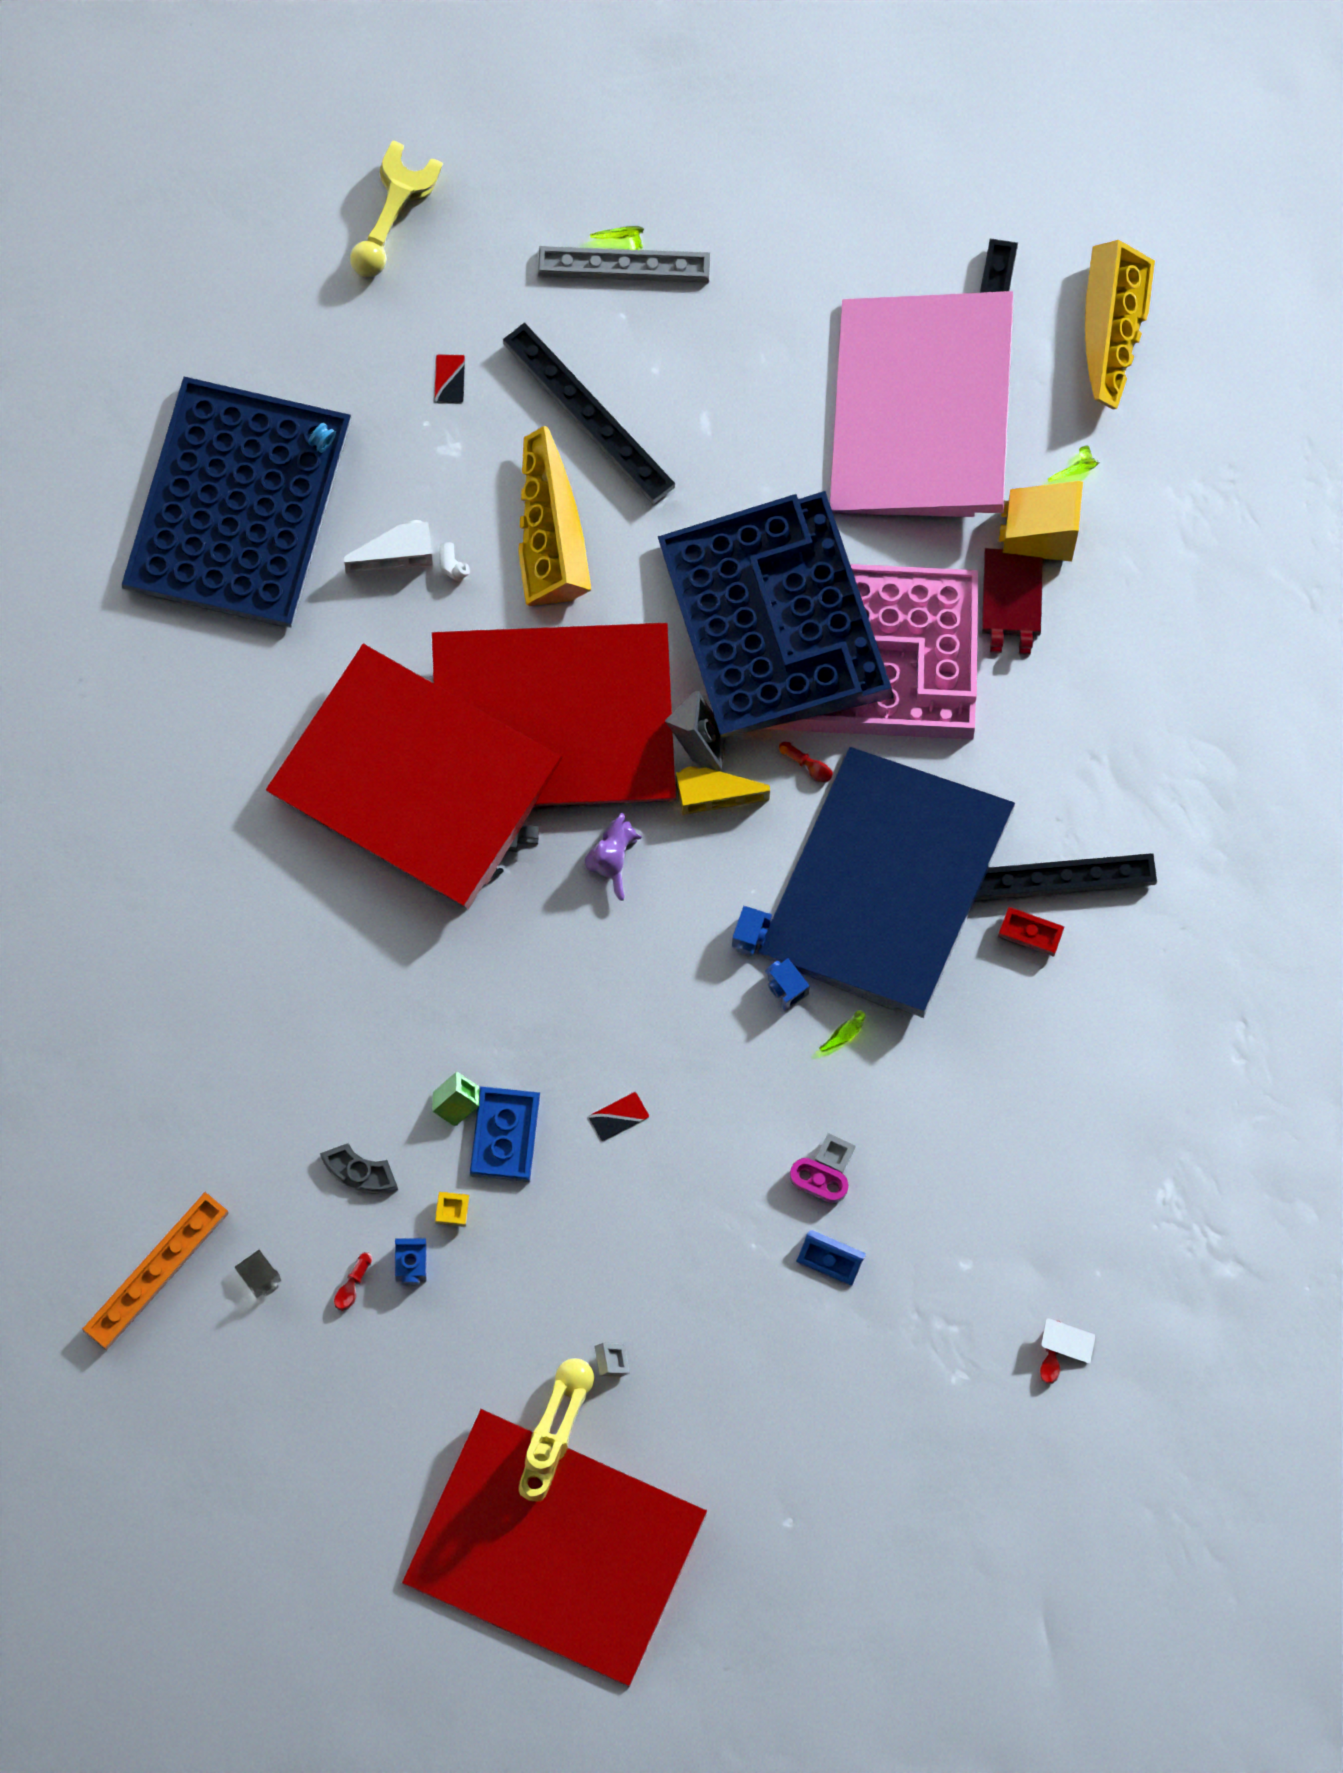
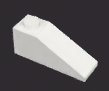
M410 520L405 524H399L344 556L345 573L433 565L429 522Z

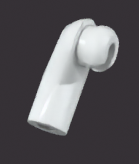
M446 542L440 544L441 571L454 581L464 580L470 571L466 563L462 565L461 562L454 559L453 543Z

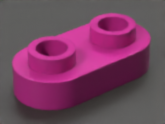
M801 1158L794 1162L790 1170V1180L796 1188L826 1202H839L847 1194L849 1185L846 1176L817 1161ZM801 1172H808L811 1177L808 1180H803L799 1174ZM835 1184L838 1187V1191L830 1192L827 1186Z

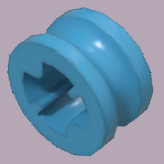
M325 423L320 424L313 431L308 441L309 445H316L317 451L321 453L330 446L336 435V431L333 429L328 430Z

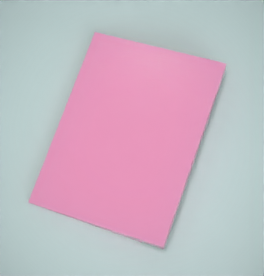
M1013 291L842 299L830 506L833 513L975 517V513H1004L1014 304Z
M850 564L892 687L894 698L763 729L973 739L977 697L978 570Z

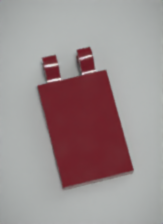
M985 548L982 633H991L990 652L1002 653L1004 634L1020 635L1019 654L1031 655L1033 636H1040L1043 557L1003 553V549Z

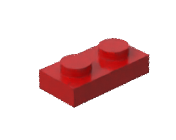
M1008 907L998 937L1054 957L1065 926Z

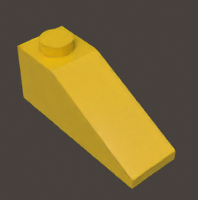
M689 766L683 768L681 772H676V786L682 815L769 801L770 786L764 783L706 767L698 769L697 766Z

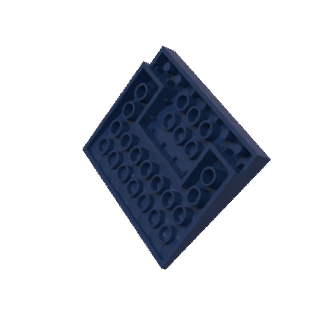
M826 491L798 499L797 494L657 536L721 738L894 698L892 687Z
M849 747L773 916L764 944L760 946L757 955L774 962L780 961V963L789 958L801 973L892 1010L899 1008L924 1018L1013 814L1015 802Z

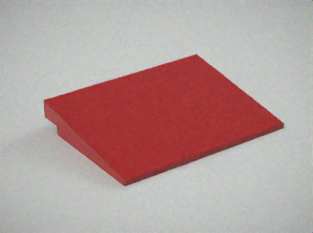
M668 623L432 632L434 684L563 757L534 807L676 801L673 732L665 722L672 714Z
M363 643L265 790L469 909L482 886H487L563 757Z
M480 1409L402 1584L630 1687L693 1549L695 1540L707 1516V1510L570 1448H567L564 1456L558 1462L546 1497L541 1501L528 1500L520 1495L519 1485L533 1432ZM531 1477L527 1483L531 1489H539L543 1485L541 1479L537 1477Z

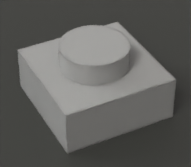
M828 1133L815 1161L843 1174L856 1146Z
M601 1343L594 1346L600 1376L622 1377L630 1374L624 1344Z

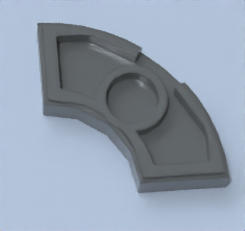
M349 1143L320 1153L324 1165L332 1176L351 1189L371 1194H383L398 1190L388 1160L375 1162L363 1159L354 1153Z

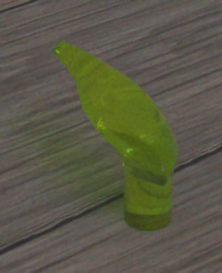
M626 226L591 233L590 238H614L618 240L629 238L632 250H640L643 248L640 234L643 233L644 228L640 226Z
M1082 446L1079 448L1081 460L1048 478V482L1085 473L1095 468L1100 462L1093 458L1090 446Z
M861 1010L856 1011L851 1019L842 1023L834 1031L830 1039L819 1047L820 1051L824 1052L834 1049L851 1040L862 1028L866 1014Z

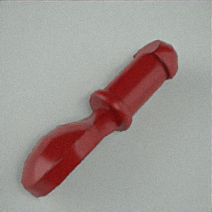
M784 741L779 744L781 754L787 755L799 763L801 767L805 765L810 776L816 781L828 782L832 779V770L823 762L811 759L808 753H803L791 745L792 743Z
M364 1252L358 1257V1261L351 1274L347 1276L348 1282L336 1293L334 1304L338 1310H347L354 1304L356 1285L361 1284L363 1275L372 1263V1256L369 1252Z
M1045 1349L1048 1355L1040 1368L1041 1379L1046 1384H1053L1060 1375V1364L1056 1357L1059 1353Z

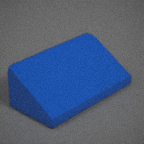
M810 1230L796 1262L852 1286L866 1253L814 1230Z

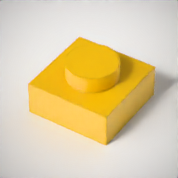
M439 1192L435 1224L466 1227L469 1195Z

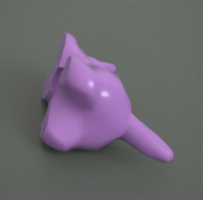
M620 813L615 820H612L603 833V840L599 841L585 857V865L588 871L597 872L601 876L613 880L614 893L620 901H624L625 898L621 871L624 865L626 846L630 843L636 844L637 840L642 838L632 828L630 822H624L625 815L623 813Z

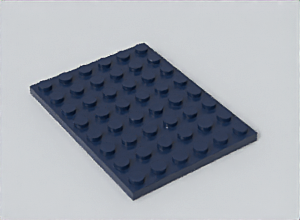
M184 376L122 580V589L292 628L351 424V415ZM325 423L328 430L333 429L336 431V435L330 446L321 453L317 451L316 445L311 446L308 444V441L313 431L320 424Z

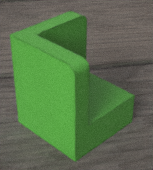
M457 1071L433 1092L432 1112L453 1126H457L479 1107V1086Z

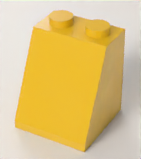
M1073 481L1010 489L1009 499L1004 500V513H1001V517L1006 518V525H1000L998 542H1004L1003 553L1072 562L1079 532L1083 482Z

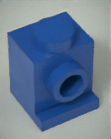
M743 905L732 938V947L736 948V951L740 954L753 956L757 945L763 946L768 931L765 928H769L772 914Z
M789 958L782 963L776 961L765 970V973L768 975V988L776 998H782L781 1007L784 1011L809 995L810 985Z
M395 1238L396 1282H401L404 1286L420 1285V1282H426V1238ZM415 1258L416 1262L413 1265H407L405 1259Z

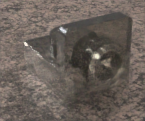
M260 1249L234 1267L255 1298L261 1295L266 1297L279 1287L278 1283L281 1281L280 1274L276 1269L274 1270Z

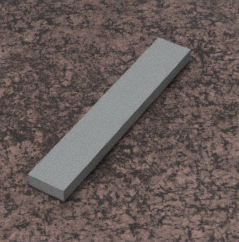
M539 246L538 276L709 283L710 253Z

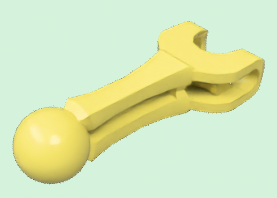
M397 141L391 142L383 157L379 171L380 179L387 189L384 208L375 227L368 235V240L354 246L350 254V263L353 270L363 277H374L382 272L386 265L384 246L393 223L410 201L424 199L432 193L443 165L441 161L432 158L423 170H408L401 161L404 145Z
M568 1359L556 1371L555 1383L552 1387L551 1396L544 1415L531 1435V1443L525 1459V1468L520 1480L519 1493L528 1500L541 1501L546 1497L558 1462L568 1448L569 1437L576 1416L586 1398V1394L593 1387L594 1372L591 1366L584 1360ZM564 1395L570 1397L568 1409L557 1434H550L555 1414ZM531 1477H537L541 1479L543 1485L539 1489H531L527 1483Z

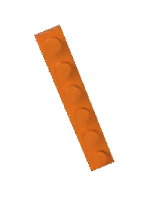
M204 1192L82 1328L83 1332L107 1351L229 1214L228 1210Z

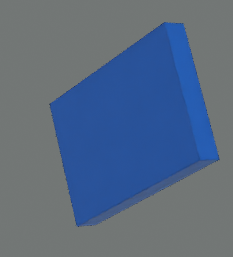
M480 1086L470 1176L530 1182L540 1092Z

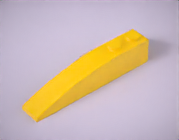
M1120 240L1092 246L1085 306L1086 356L1094 400L1112 410L1118 408L1127 381L1125 371L1128 366H1132L1134 359L1132 350L1134 344L1140 341L1142 333L1139 329L1141 323L1147 320L1149 314L1155 260Z
M543 426L525 436L523 441L522 473L526 475V483L524 488L521 489V500L525 501L524 516H520V528L524 529L523 542L519 543L518 553L525 602L528 606L570 602L591 591L585 543L577 506L549 428Z

